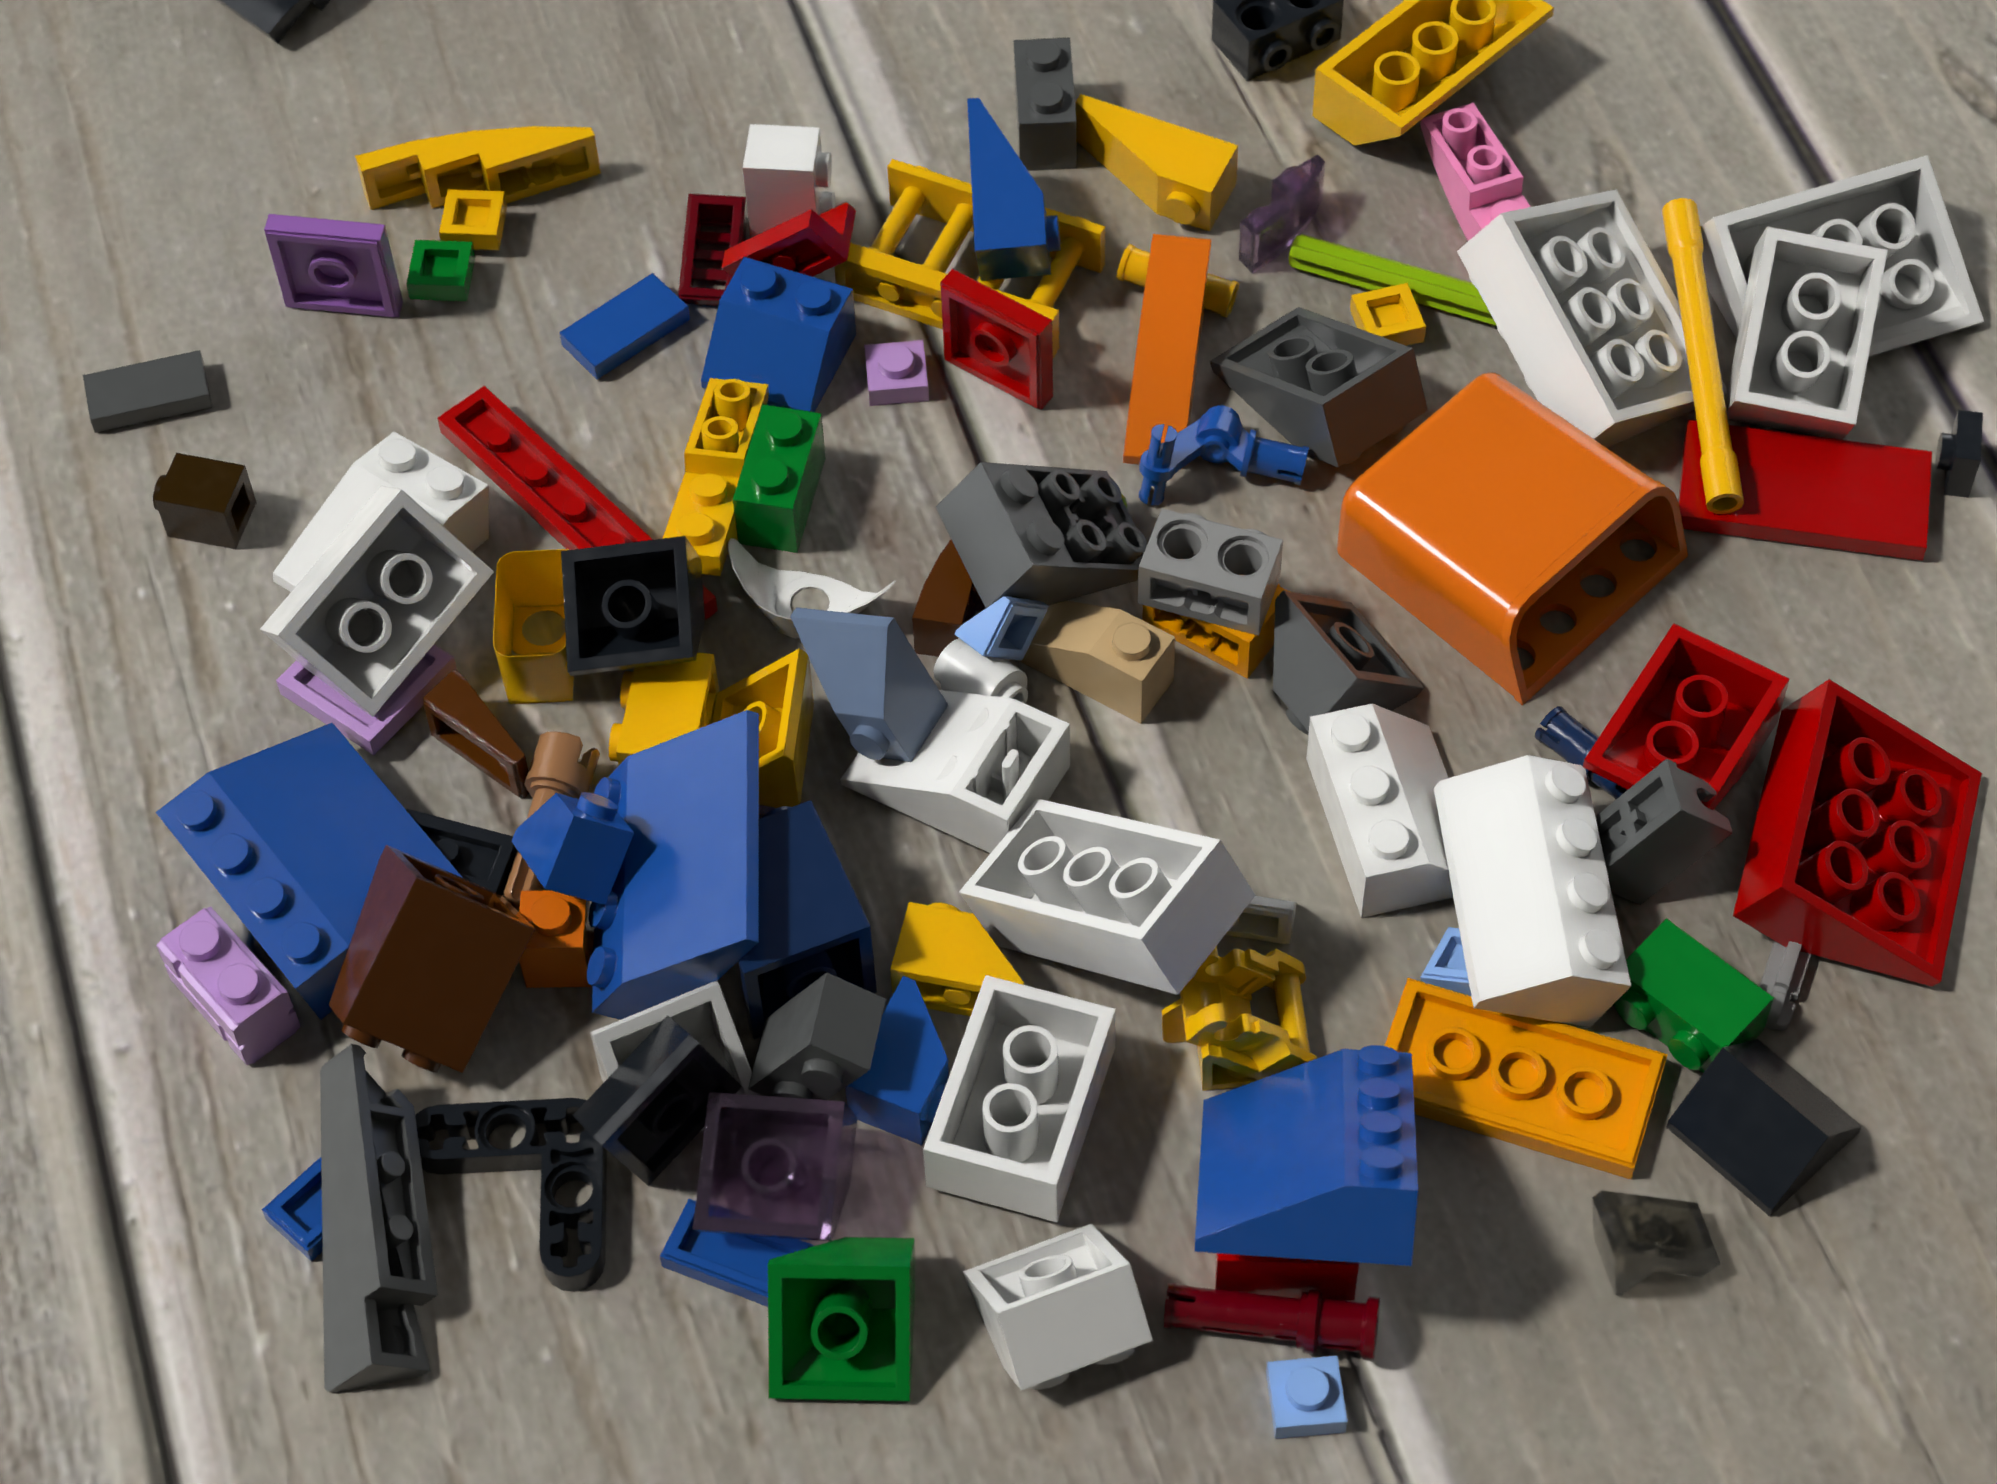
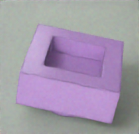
M923 340L864 345L870 406L929 401Z

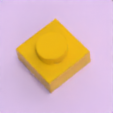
M448 189L439 230L440 240L473 242L474 249L500 250L507 212L505 192Z
M1408 283L1351 295L1350 312L1357 328L1406 346L1425 341L1426 325Z

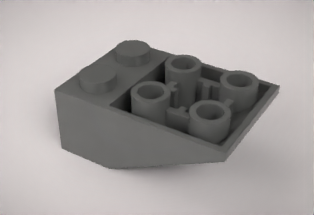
M980 462L936 506L985 608L1003 596L1043 601L1049 606L1138 581L1139 564L1148 544L1145 536L1135 526L1121 499L1122 494L1119 486L1109 476L1107 471Z

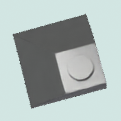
M1282 591L1275 599L1273 690L1288 707L1286 710L1288 719L1303 733L1309 735L1311 716L1367 704H1375L1393 711L1416 698L1424 689L1423 685L1351 602L1289 591Z

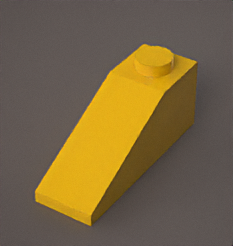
M1080 94L1075 101L1077 142L1156 214L1170 218L1177 223L1188 224L1210 232L1237 183L1238 145Z

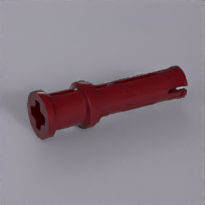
M1168 1283L1167 1296H1169V1299L1165 1300L1164 1328L1171 1329L1175 1327L1295 1341L1296 1348L1303 1349V1353L1314 1354L1317 1348L1359 1352L1363 1360L1374 1361L1380 1297L1369 1296L1366 1303L1326 1299L1322 1297L1321 1291L1309 1290V1293L1302 1292L1301 1299Z

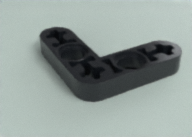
M559 1098L441 1104L426 1107L416 1113L422 1169L428 1173L445 1175L541 1170L539 1252L546 1277L553 1286L570 1292L585 1290L598 1281L603 1274L606 1261L607 1150L585 1128V1131L581 1132L579 1136V1142L567 1143L565 1134H568L570 1131V1124L580 1123L573 1114L587 1100ZM515 1123L525 1129L524 1139L514 1148L506 1150L497 1149L488 1142L492 1131L501 1124ZM538 1123H545L547 1132H543L546 1141L544 1146H539L540 1142L536 1128ZM469 1127H475L474 1131L478 1149L469 1148L467 1140H471ZM448 1130L450 1137L444 1140L443 1149L431 1150L429 1142L434 1140L436 1131ZM568 1181H584L592 1187V1195L581 1206L573 1208L564 1207L555 1200L557 1190ZM566 1228L578 1229V1239L583 1255L578 1257L577 1266L571 1268L565 1267L562 1259L568 1252Z

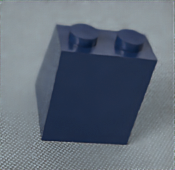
M811 800L793 807L782 806L775 808L759 819V942L739 960L748 1024L754 1039L761 1037L767 1017L825 973H829L874 994L877 993L871 926Z

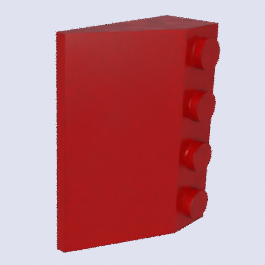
M1828 679L1781 710L1733 917L1784 947H1787L1789 941L1796 942L1802 945L1801 952L1932 987L1939 984L1942 980L1982 773Z

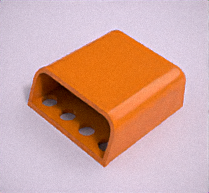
M1494 372L1484 373L1472 380L1350 485L1341 504L1337 544L1338 554L1346 562L1503 687L1521 705L1530 700L1688 557L1679 503L1671 489L1661 482L1653 480ZM1628 540H1643L1653 547L1655 554L1646 561H1633L1621 552L1620 546ZM1601 575L1610 579L1614 584L1615 590L1606 597H1593L1581 588L1580 582L1587 576ZM1562 611L1574 620L1575 626L1567 633L1557 634L1546 630L1541 625L1539 619L1547 612ZM1517 647L1527 650L1533 656L1534 663L1531 667L1522 670Z

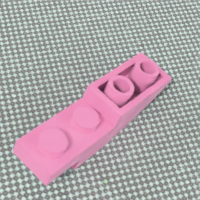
M1474 103L1433 114L1421 120L1420 127L1438 178L1468 241L1499 214L1531 207L1522 194L1523 175Z

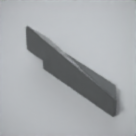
M350 1044L326 1062L320 1071L324 1387L327 1392L334 1393L422 1377L430 1372L429 1361L414 1305L423 1306L438 1296L414 1106L399 1089L386 1093L365 1070L364 1055L366 1052L360 1045Z

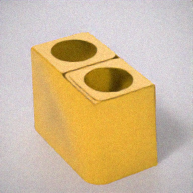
M569 549L513 551L503 555L497 563L493 647L509 704L573 701L574 675L570 676L567 669L566 632L558 641L545 646L534 645L528 642L522 634L525 620L530 615L539 611L555 612L565 621L561 551ZM512 649L516 654L519 655H512Z

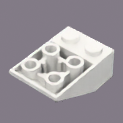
M939 690L948 703V707L912 762L885 758L873 760L858 753L840 779L841 785L991 853L1036 798L1049 800L1069 769L1070 723L1014 698Z

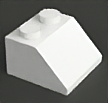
M1092 1224L963 1271L1002 1366L1021 1391L1027 1388L1040 1390L1054 1387L1064 1382L1069 1377V1372L1093 1363L1107 1365L1120 1362L1131 1356L1135 1347L1153 1341L1130 1263Z

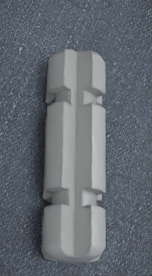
M1776 941L1773 942L1759 986L1774 997L1765 1025L1766 1028L1784 1031L1790 1026L1796 1005L1790 1003V1001L1796 1002L1799 998L1812 955L1801 952L1802 945L1789 941L1787 947H1784Z

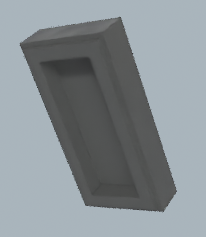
M200 350L83 375L89 417L95 433L212 408L205 364Z

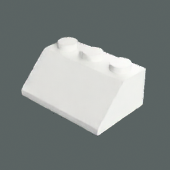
M381 486L260 630L305 669L365 713L374 717L494 571L402 489Z
M1375 704L1311 716L1306 760L1361 918L1453 898L1434 794L1436 784L1440 780L1447 779L1448 776L1429 725Z

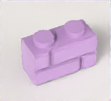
M212 907L203 908L162 937L156 945L165 963L170 980L223 1040L228 1041L231 1049L246 1066L254 1064L295 1034L300 1028L296 1012L292 1009L293 1004L288 991Z

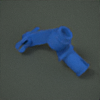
M1218 405L1208 409L1200 419L1179 433L1172 426H1168L1164 443H1161L1165 424L1154 426L1151 430L1149 450L1143 452L1139 463V471L1143 475L1139 499L1147 504L1153 486L1155 489L1151 505L1155 506L1164 501L1167 481L1198 456L1211 463L1221 464L1230 462L1241 471V477H1246L1247 472L1295 482L1294 484L1300 485L1309 447L1256 437L1257 430L1251 429L1250 433H1248L1242 427L1240 417L1234 409Z

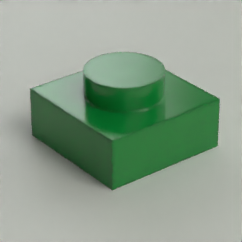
M415 240L406 282L409 298L413 300L467 302L476 258L473 242Z

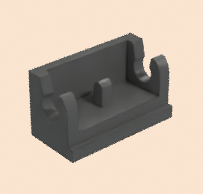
M1665 759L1595 816L1610 888L1613 894L1641 905L1733 833L1727 817L1716 810L1708 809L1701 802H1708L1717 795V792L1711 785L1677 768L1675 762Z

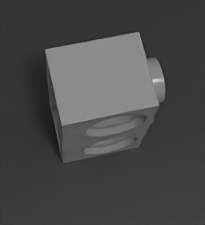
M1162 508L1139 564L1138 604L1259 636L1280 580L1283 540L1268 536L1259 530L1240 529L1209 521L1194 513L1183 514Z

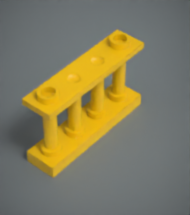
M892 159L887 169L890 206L894 208L870 247L850 243L847 261L834 267L836 284L853 289L854 301L943 329L940 282L947 275L945 272L969 231L974 232L972 184L932 172L922 166H914ZM1046 208L1047 216L1058 215L1061 251L1050 252V257L1053 258L1050 263L1051 275H1044L1031 299H1024L999 291L1005 279L981 281L979 276L977 281L1052 320L1054 359L1059 349V310L1053 308L1076 265L1101 273L1105 266V226L1093 223L1083 217L1071 216ZM916 214L946 223L924 264H916L892 256Z

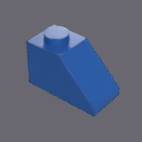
M582 792L579 799L555 793L515 830L511 842L545 889L606 905L634 832L617 812L618 805L605 797L594 793Z
M903 976L882 1014L870 1070L845 1087L849 1117L922 1146L930 1131L949 1078L948 1057L916 981Z

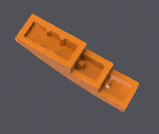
M1153 234L1132 378L1123 463L1139 465L1143 452L1149 450L1151 430L1154 426L1165 424L1161 443L1165 441L1168 426H1172L1177 433L1189 426L1204 316V298L1211 257V239Z

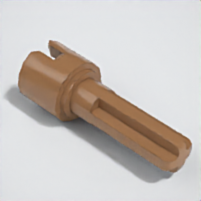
M557 731L541 734L524 783L526 789L533 797L527 819L555 793L579 799L582 792H589L600 757L598 749L591 748L583 754L582 759H579L583 747L580 737ZM518 850L516 851L504 889L505 899L514 908L520 907L521 891L544 890L543 885Z

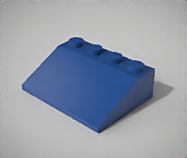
M746 710L627 756L608 778L603 777L597 784L594 794L605 797L618 805L617 812L632 829L634 835L606 905L591 902L589 909V925L594 928V952L590 957L587 967V982L593 986L592 1013L621 1020L696 988L718 981L759 942V713Z
M333 722L206 773L156 811V814L320 1020L333 1011L329 1003L385 846L389 845L462 877Z
M1370 1045L1360 1050L1341 1049L1203 1101L1194 1252L1412 1266L1418 1199L1412 1053L1397 1052L1390 1047L1382 1045Z

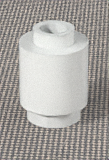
M960 638L948 644L935 663L934 678L941 683V690L1014 698L1026 704L1028 691L1026 689L1027 675L1025 672L1004 658L982 656Z

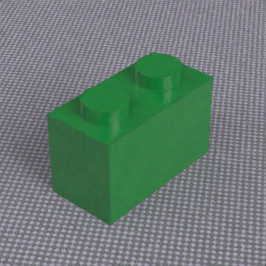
M762 404L733 497L737 537L740 544L798 553L826 459L821 413Z
M1667 918L1626 959L1631 987L1613 1006L1627 1024L1639 1030L1645 1029L1665 1044L1673 1057L1684 1067L1704 1073L1723 1047L1755 1040L1764 1031L1774 997Z

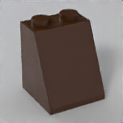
M386 845L377 864L329 1006L344 1024L341 1031L355 1041L378 1048L381 1041L384 1040L403 1048L401 1056L420 1068L437 1073L442 1064L463 1073L535 928L501 894Z

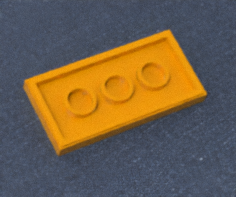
M1407 978L1385 1046L1397 1052L1412 1053L1414 1112L1416 1115L1627 1179H1632L1668 1055L1559 1022L1473 1008L1472 998L1469 995Z

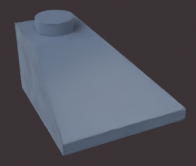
M796 607L790 618L834 713L850 736L852 746L862 756L873 760L885 758L912 762L948 707V703L894 617Z

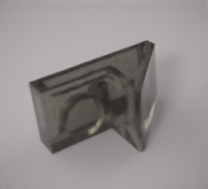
M1603 1190L1592 1197L1594 1240L1615 1296L1623 1295L1654 1272L1703 1277L1721 1264L1698 1203Z

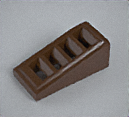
M452 670L423 697L431 736L516 796L525 798L529 794L524 785L528 774L525 754L466 678L457 670Z

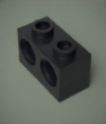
M1213 0L1211 40L1248 82L1267 72L1276 71L1285 64L1315 50L1324 49L1341 39L1344 0Z

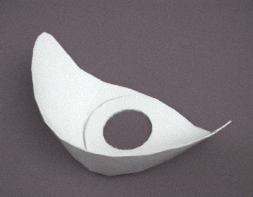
M730 538L728 543V553L732 568L743 589L776 630L791 638H800L790 618L793 613L790 606L791 599L800 590L816 588L823 591L830 601L827 611L858 614L886 593L896 582L894 580L878 593L861 591L828 576L801 571L778 570L758 563L736 539Z

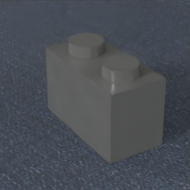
M1070 37L1014 40V79L1019 158L1028 171L1076 169V109Z
M825 973L765 1019L748 1090L769 1098L775 1107L783 1111L808 1114L870 1070L886 999L829 973Z

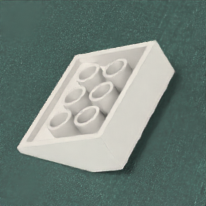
M1928 155L1716 216L1701 226L1704 245L1702 258L1707 288L1736 339L1739 332L1754 247L1767 226L1888 250L1868 358L1984 322Z
M1617 190L1501 213L1457 251L1469 273L1472 284L1480 293L1496 323L1499 334L1506 341L1524 375L1526 384L1533 391L1537 401L1608 448L1695 410L1679 301ZM1722 381L1723 392L1726 395L1727 388Z

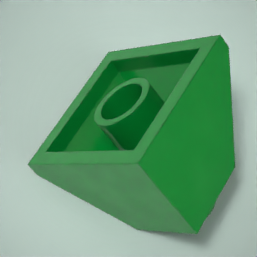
M843 1237L769 1259V1399L910 1401L915 1310V1238Z

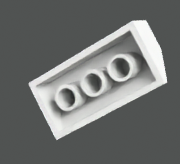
M1526 755L1440 780L1434 787V794L1473 1008L1590 1028L1631 987L1585 768L1582 765Z

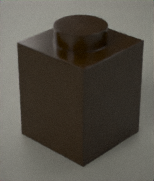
M181 453L175 454L167 474L161 475L158 478L153 493V505L159 511L167 537L231 549L237 548L256 505L255 495L245 465Z

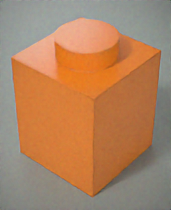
M551 890L521 891L519 913L535 928L519 960L526 988L592 987L587 982V967L590 957L594 952V928L589 925L588 921L590 901Z

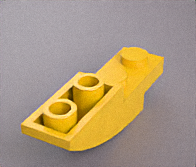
M710 378L684 452L685 474L662 538L686 536L701 558L702 574L721 576L727 554H729V540L733 538L738 541L733 497L762 404L767 405L768 384L745 382L739 379Z

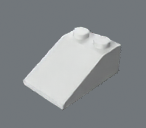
M394 431L351 465L274 570L273 582L292 592L381 486L402 489L473 552L489 539V485Z

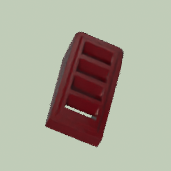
M688 193L678 297L685 304L719 305L720 298L732 277L724 270L696 268V262L722 263L725 251L700 250L698 248L699 244L730 245L729 248L746 240L748 221L746 197ZM701 227H731V233L702 232ZM694 280L726 282L725 289L695 288L693 284Z

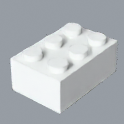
M1767 226L1754 247L1725 401L1728 419L1811 436L1842 440L1847 436L1857 422L1888 250Z
M985 975L923 1148L926 1187L1057 1222L1115 1050L1116 1009Z

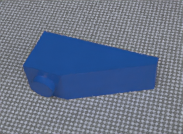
M968 98L974 244L980 279L985 281L1051 275L1050 252L1061 251L1058 215L1047 216L1043 192L981 100L979 98Z

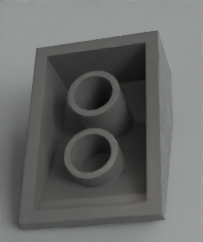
M1297 307L1210 360L1212 371L1292 445L1309 447V456L1336 467L1357 460L1363 451L1387 436L1401 432L1406 427V424L1428 411L1414 348L1301 307Z

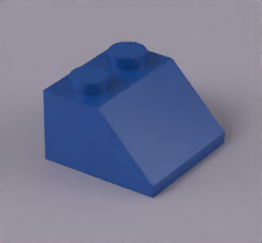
M744 257L719 301L701 377L702 388L706 389L710 378L739 379L745 382L768 384L769 395L767 405L815 412L857 335L853 289Z

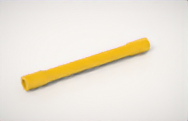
M1678 198L1669 201L1663 206L1662 216L1668 254L1673 262L1701 446L1700 467L1706 507L1715 514H1728L1740 509L1744 504L1737 456L1732 449L1702 258L1704 245L1699 213L1695 201L1688 198Z

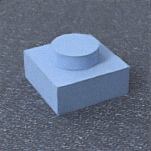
M1337 1355L1267 1362L1266 1377L1275 1439L1346 1433L1347 1416Z

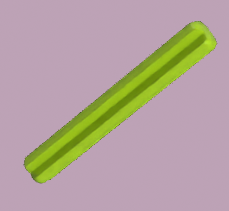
M1303 234L1297 235L1291 245L1289 265L1292 268L1371 291L1408 283L1417 304L1496 326L1480 293L1472 282Z

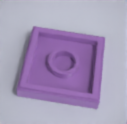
M277 214L268 215L264 232L286 307L399 317L403 298L385 224Z

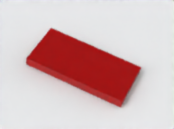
M1688 420L1684 438L1678 496L1683 529L1923 561L1927 549L1932 451L1729 425L1732 449L1738 461L1744 504L1735 512L1715 514L1706 507L1700 467L1702 453L1697 421Z

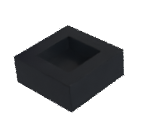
M1958 410L1951 434L1941 433L1939 436L1935 468L1945 470L1944 495L1969 498L1981 461L1983 413Z

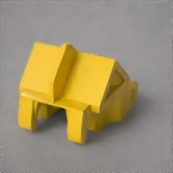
M1216 946L1199 967L1195 976L1181 990V998L1162 1009L1163 1041L1167 1043L1188 1042L1197 1046L1202 1091L1241 1087L1318 1058L1310 1052L1300 986L1306 980L1303 962L1279 949H1274L1266 955H1262L1250 948L1246 951L1233 949L1227 955L1220 957L1218 956ZM1264 986L1274 989L1279 1026L1251 1014V994Z

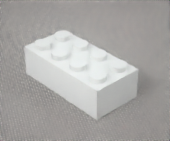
M1038 798L1033 801L959 891L961 897L997 946L1176 995L1195 976L1199 967L1224 935L1234 926L1238 917L1256 896L1220 839Z

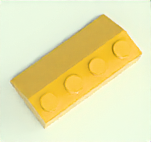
M1404 0L1316 68L1312 116L1354 146L1400 137L1551 18L1554 7L1543 0Z

